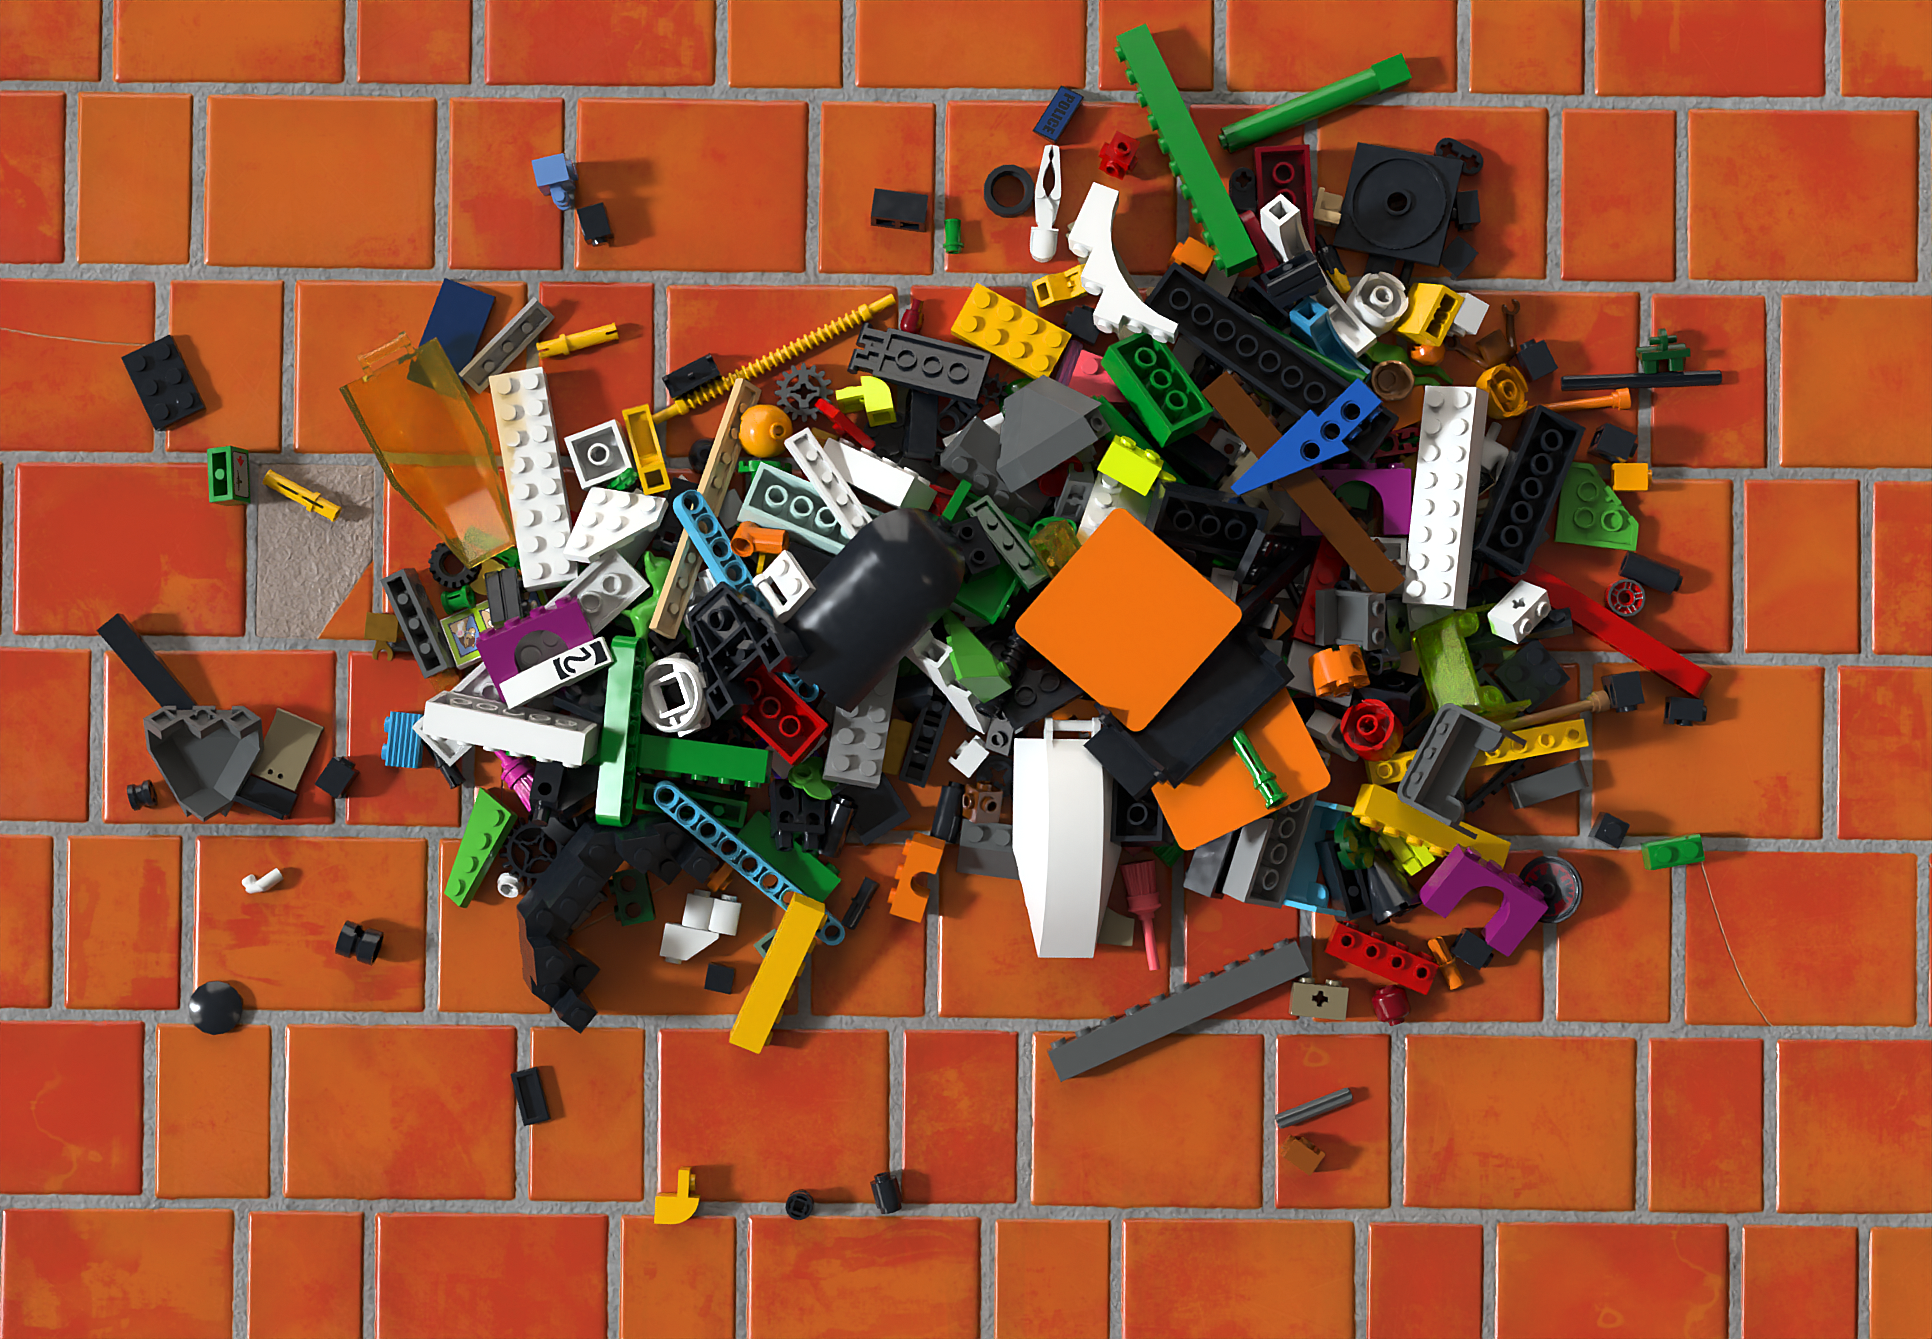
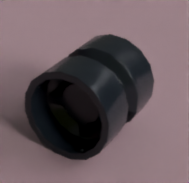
M347 920L338 937L335 954L347 958L356 956L357 961L372 966L380 952L384 932L372 928L363 930L362 925Z

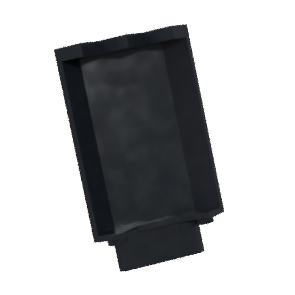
M1245 625L1228 642L1224 639L1143 730H1130L1113 716L1108 709L1096 702L1094 707L1100 713L1097 718L1104 727L1083 746L1136 801L1157 782L1161 785L1166 782L1175 789L1295 676L1284 660L1268 650L1258 634Z

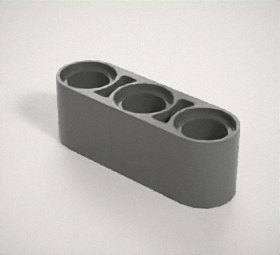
M1581 760L1506 783L1514 810L1589 786Z

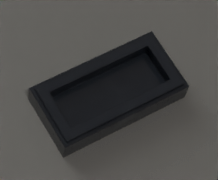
M538 1066L511 1073L523 1125L527 1126L550 1120L551 1115Z

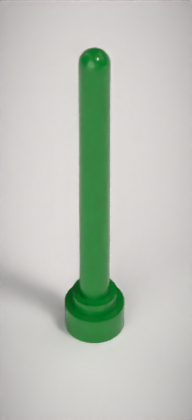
M1257 318L1352 384L1358 378L1364 383L1366 382L1368 374L1362 370H1349Z

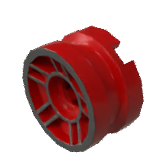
M1630 579L1613 582L1608 586L1604 594L1605 607L1619 617L1637 614L1643 608L1646 599L1642 586ZM1625 593H1628V594H1629V595L1627 596V597H1628V600H1627L1628 603H1623V602H1621V600H1620L1621 594H1625Z

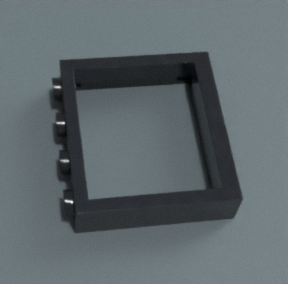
M1480 668L1403 736L1401 744L1407 751L1418 749L1415 743L1427 733L1439 709L1447 703L1458 705L1480 684L1486 688L1513 719L1526 715L1483 668ZM1531 725V726H1528V727H1524V728H1522V729L1533 728V727H1535V725ZM1529 757L1508 761L1466 800L1457 792L1454 798L1463 803L1464 813H1469L1470 811L1474 813L1485 804L1483 799L1490 793L1492 795L1498 793L1505 786L1503 781L1508 776L1512 775L1515 777L1525 768L1523 763Z

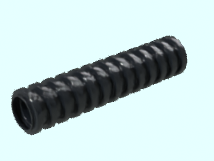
M1015 628L1011 631L1013 635L1008 637L1009 643L1004 645L1005 651L1000 653L1002 658L998 659L1000 662L1004 661L1011 672V675L1008 677L1011 686H1013L1011 681L1016 679L1015 673L1020 671L1019 665L1024 663L1022 659L1027 657L1026 650L1031 648V645L1016 632ZM1009 690L986 703L979 700L980 703L975 705L976 711L985 717L997 718V711L1002 709L1000 704L1005 702L1004 696L1009 694Z

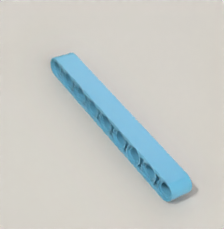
M687 490L678 495L673 502L674 512L718 584L721 581H725L741 594L743 591L747 592L753 603L774 617V612L762 593L757 591L752 585L753 577L742 559L732 551L730 547L731 541L702 494L696 490ZM685 498H689L692 501V510L685 507ZM699 521L707 525L706 534L699 530ZM714 545H718L721 548V557H717L714 554ZM728 568H731L735 571V581L731 580L728 577ZM797 667L791 675L783 672H774L806 703L817 698L819 687L815 684L809 687L795 674L798 670ZM800 685H804L807 689L806 698L802 697L799 693Z
M663 780L655 784L653 797L655 803L785 911L789 906V903L783 900L787 892L793 891L811 898L674 783ZM662 789H671L673 796L669 800L663 801L659 799L658 794ZM684 806L694 808V813L688 818L681 817L679 811ZM705 823H711L715 826L714 831L709 835H704L700 832V828ZM727 840H732L736 843L735 848L730 852H725L721 849V845ZM748 857L756 859V864L751 869L742 867L743 860ZM769 874L775 875L777 880L773 885L766 886L763 884L765 876ZM825 909V914L828 915L826 923L822 930L817 929L815 935L828 945H838L844 939V928L841 922ZM835 925L838 927V931L834 936H826L824 934L828 926Z

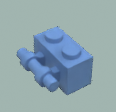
M564 153L531 160L539 190L544 196L552 195L553 202L560 210H569L572 207V199L566 191L576 189L574 181L579 180L576 166L572 160H568Z

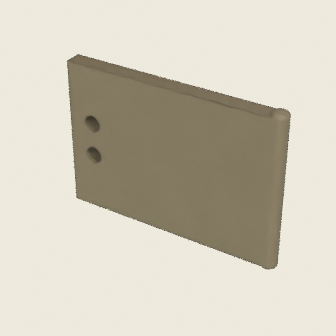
M278 708L263 741L264 750L251 773L296 791L319 737L324 731V727Z

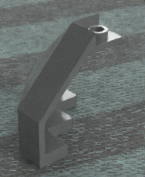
M1045 375L1040 376L1005 398L1003 407L1006 410L1005 420L1001 424L999 445H1002L1001 455L997 460L996 470L1009 491L1012 493L1110 432V427L1097 408L1102 403Z
M164 706L143 718L147 750L185 815L188 817L193 814L203 822L218 813L226 817L235 802L232 800L234 795H239L264 750L261 718L244 706H232V710H216V706H193L192 710H177L176 706Z

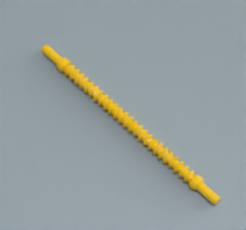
M889 294L868 306L863 304L858 307V311L852 310L851 315L845 313V317H838L837 322L832 320L831 325L824 324L825 328L821 329L818 327V331L815 333L811 331L809 336L804 334V338H797L796 343L790 341V346L783 345L782 350L777 348L776 353L769 352L770 356L768 357L763 355V359L760 361L756 359L755 364L749 362V366H742L741 371L735 369V374L728 373L727 378L722 376L721 381L714 380L715 384L713 385L708 383V387L705 389L701 387L700 392L694 390L693 395L687 394L685 399L683 397L676 399L675 404L652 415V419L658 425L680 413L684 415L690 412L689 408L696 409V405L700 404L702 406L705 400L710 402V397L716 399L718 393L723 395L724 390L729 392L730 387L734 386L736 378H744L751 381L752 376L757 378L758 373H765V369L772 370L771 367L773 365L778 367L779 362L784 364L785 359L789 358V360H792L793 355L798 357L799 352L806 353L807 348L812 350L814 344L819 346L820 341L825 343L828 337L833 339L834 334L839 336L840 331L847 332L848 327L853 329L854 324L861 325L862 320L865 322L873 318L872 315L892 306L896 301L893 295Z

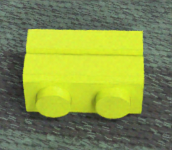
M1383 828L1376 831L1380 836L1378 838L1379 845L1385 853L1390 850L1395 858L1392 863L1402 874L1405 873L1410 877L1437 859L1435 855L1429 853L1430 848L1423 845L1422 847L1412 846L1406 843L1407 838L1400 835L1396 838L1384 834Z

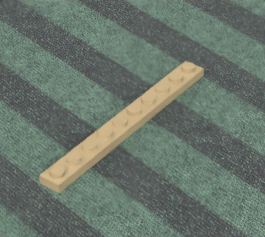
M736 378L697 489L716 518H718L742 449L737 437V432H740L742 422L740 417L748 408L757 405L762 391L744 378ZM699 521V530L706 534L707 525ZM685 528L683 529L649 626L650 629L668 639L676 638L703 561L701 554Z

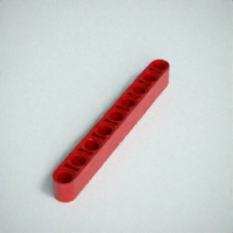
M1530 562L1526 573L1514 578L1498 569L1494 571L1498 577H1502L1513 586L1520 580L1547 590L1551 610L1570 607L1573 624L1694 699L1700 698L1713 677L1701 667L1533 562Z

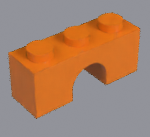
M916 831L912 840L906 839L902 854L906 855L907 858L905 864L899 863L894 879H898L899 884L897 888H891L887 903L892 904L890 914L921 923L931 889L920 886L915 881L914 875L918 872H929L936 875L945 840Z

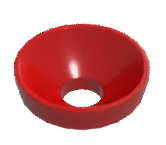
M1071 456L1060 463L1057 468L1050 469L1036 478L1038 487L1044 495L1050 497L1061 496L1068 478L1067 468L1071 462L1074 464L1075 471L1082 472V462L1076 456Z

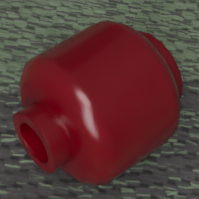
M1396 984L1375 990L1376 994L1372 997V1004L1378 1021L1388 1022L1389 1026L1405 1022L1404 1016L1408 1015L1411 1011L1405 990L1397 988Z

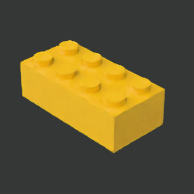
M976 283L951 328L952 335L979 350L992 353V357L1034 380L1042 375L1051 376L1072 336L1067 331L979 283Z

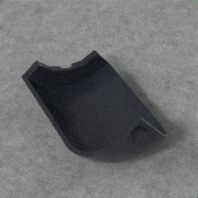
M902 508L887 512L873 519L847 543L812 581L816 591L788 621L782 623L796 633L808 655L797 666L798 670L795 672L801 680L809 687H812L813 684L817 685L826 692L824 695L826 700L849 713L862 702L954 602L964 577L965 556L961 542L952 530L954 527L952 522L943 515L939 517L924 509Z

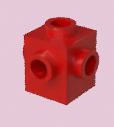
M1116 131L1110 144L1105 142L1101 148L1098 157L1102 158L1098 169L1104 171L1109 176L1123 180L1127 171L1133 172L1139 160L1135 155L1141 142Z

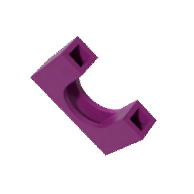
M1348 463L1333 464V469H1322V464L1315 465L1316 467L1312 471L1318 478H1321L1323 475L1334 487L1331 490L1332 494L1340 485L1348 481L1360 480L1372 485L1381 499L1382 534H1410L1411 468H1405V463H1388V468H1377V463H1369L1366 467L1361 463V469H1350V464ZM1300 508V535H1323Z
M570 595L563 596L557 599L555 605L551 607H537L529 612L530 615L520 619L517 616L504 622V627L496 630L494 627H491L479 633L480 637L476 638L475 645L502 703L506 702L499 684L522 673L515 656V649L525 635L537 630L553 632L564 640L569 650L597 639L577 595L572 598Z
M1457 844L1418 894L1424 906L1446 918L1461 898L1472 889L1491 886L1503 892L1502 904L1482 929L1481 933L1488 945L1509 957L1549 908L1543 899L1545 895L1533 885L1530 888L1524 885L1523 880L1516 874L1511 872L1508 875L1503 872L1502 867L1495 861L1490 859L1487 862L1481 858V854L1474 848L1469 846L1466 849L1462 845Z

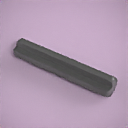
M1343 1088L1276 1114L1277 1125L1280 1129L1294 1125L1353 1101V1096L1349 1088Z

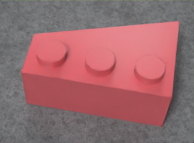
M1081 350L1068 387L1088 397L1103 395L1112 405L1131 406L1101 365L1103 357Z

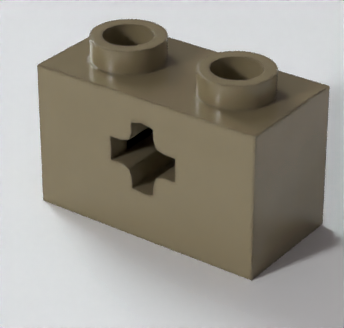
M1299 977V981H1292L1289 1014L1345 1021L1349 988L1342 986V981L1326 979V984L1315 983V978ZM1318 991H1321V994L1325 996V1000H1320L1319 1005H1317V1002L1312 999V995L1316 996Z

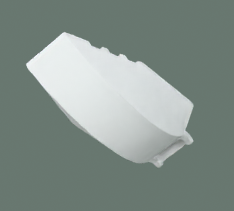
M1045 717L1044 739L1014 738L1012 848L1016 857L1018 874L1023 887L1037 955L1040 958H1093L1121 852L1120 846L1110 842L1113 776L1083 746L1090 739H1053V731H1091L1092 738L1101 729V722L1097 717H1093L1092 720H1053L1052 717Z

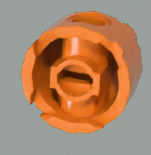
M1359 645L1339 646L1340 650L1333 651L1332 648H1329L1309 657L1307 662L1318 698L1326 697L1333 693L1335 698L1349 695L1350 689L1354 687L1362 688L1370 685Z

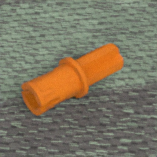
M1436 936L1430 939L1428 946L1439 965L1438 969L1441 970L1449 989L1452 990L1463 985L1465 981L1455 964L1456 958L1451 956L1443 937Z

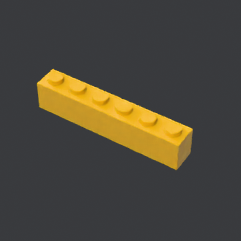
M1376 784L1361 785L1352 812L1353 816L1361 819V824L1372 828L1379 826L1384 829V834L1396 838L1400 835L1407 838L1406 843L1415 847H1422V845L1430 848L1429 853L1439 857L1448 856L1454 847L1460 844L1466 849L1469 846L1474 848L1481 854V858L1487 862L1491 859L1503 869L1511 846L1510 842L1461 821L1460 826L1477 834L1474 840L1400 801L1397 793Z
M794 893L731 1029L730 1043L760 1054L763 1046L768 1047L773 1036V1032L770 1030L774 1023L778 1024L784 1012L781 1006L784 1000L789 1001L793 994L795 985H792L794 978L795 976L800 977L804 970L806 962L803 959L806 952L811 954L817 940L814 938L817 929L822 930L826 923L828 915L825 914L824 903L800 893Z

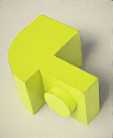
M862 376V386H850L836 391L839 409L844 414L866 409L870 427L897 422L890 389L882 380L872 376Z

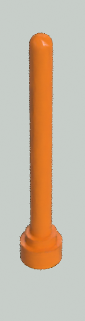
M1620 388L1616 389V392H1611L1609 396L1542 404V406L1556 413L1612 406L1613 409L1626 410L1631 408L1629 389ZM1527 406L1523 413L1515 417L1502 420L1524 418L1526 411L1534 406Z

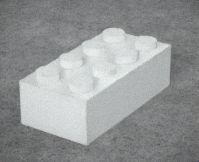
M828 438L823 448L850 488L895 509L920 508L928 511L937 494L935 490L929 487L931 482L920 477L918 473L906 467L903 469L897 466L898 464L884 457L881 459L865 448L855 447V444L843 438H840L839 442Z

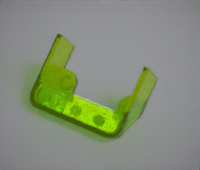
M1498 603L1458 610L1421 626L1413 634V645L1435 714L1443 705L1453 703L1488 721L1495 722L1514 718L1531 705L1530 699L1506 704L1503 694L1498 688L1490 685L1480 687L1464 637L1473 635L1478 630L1479 623L1488 618L1487 614Z

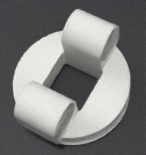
M675 653L657 660L645 670L641 709L643 717L652 727L663 732H677L679 737L693 734L709 727L711 724L710 715L707 711L708 703L703 692V688L706 687L704 674L699 672L698 666L691 662L687 654ZM678 681L686 704L668 711L660 686L670 685Z

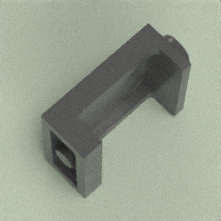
M1338 588L1316 590L1315 645L1356 644L1367 651L1383 649L1386 638L1385 593Z

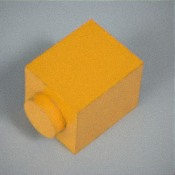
M1614 463L1610 465V488L1613 492H1645L1648 490V486L1652 484V471L1648 470V463Z

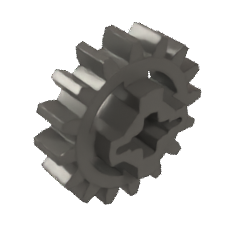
M802 363L801 370H797L792 365V373L788 374L783 371L782 374L785 380H777L776 382L781 387V390L775 391V396L782 397L777 402L778 407L785 405L784 412L786 414L792 412L793 421H796L798 416H802L804 423H807L808 416H812L816 421V413L822 412L817 407L810 409V404L815 399L823 398L832 404L827 399V396L834 395L833 390L827 389L832 382L831 380H823L826 374L824 371L816 373V365H813L810 370H807L805 363ZM799 376V381L793 387H788L789 383ZM809 376L815 378L821 387H814L809 382ZM804 386L807 387L808 391L813 392L808 394L805 400L801 398V395L796 394L801 392ZM787 399H795L799 403V410L792 407Z

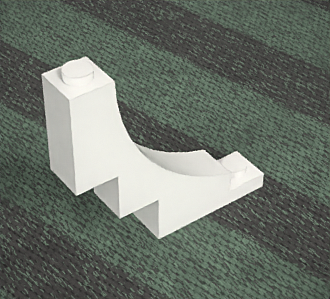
M929 629L905 656L939 687L966 725L985 734L989 729L991 718L985 717L976 711L975 705L980 703L978 698L957 680L949 653L953 651L952 647L935 639Z

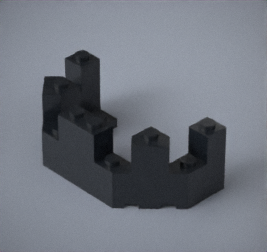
M649 811L648 814H632L631 821L627 827L600 825L596 820L585 821L516 906L520 931L519 941L523 963V979L532 994L551 1006L561 1021L580 1034L598 1013L585 994L584 989L601 969L561 938L625 860L642 874L649 870L670 885L682 869L703 884L720 863L698 838L667 814Z

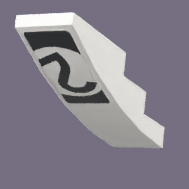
M599 637L550 658L499 685L509 709L515 710L537 697L543 698L563 686L573 685L613 663L614 660L604 637Z

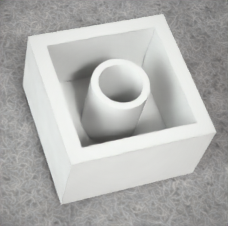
M615 419L564 438L581 487L588 493L591 487L602 488L609 485L613 479L627 468L631 467L634 469V472H638L621 423Z

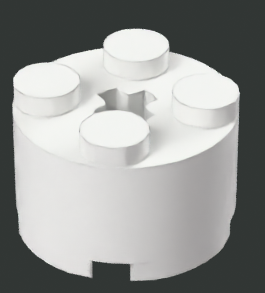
M1379 272L1378 274L1369 273L1359 281L1347 298L1346 305L1371 332L1380 337L1382 334L1390 331L1406 311L1408 297L1406 299L1404 285L1395 276L1386 272Z

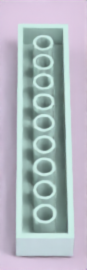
M760 462L736 521L741 523L751 521L760 528L786 530L789 533L790 543L793 541L835 558L851 539L812 483ZM863 505L872 520L885 514ZM954 602L949 607L952 611L990 625L989 622Z

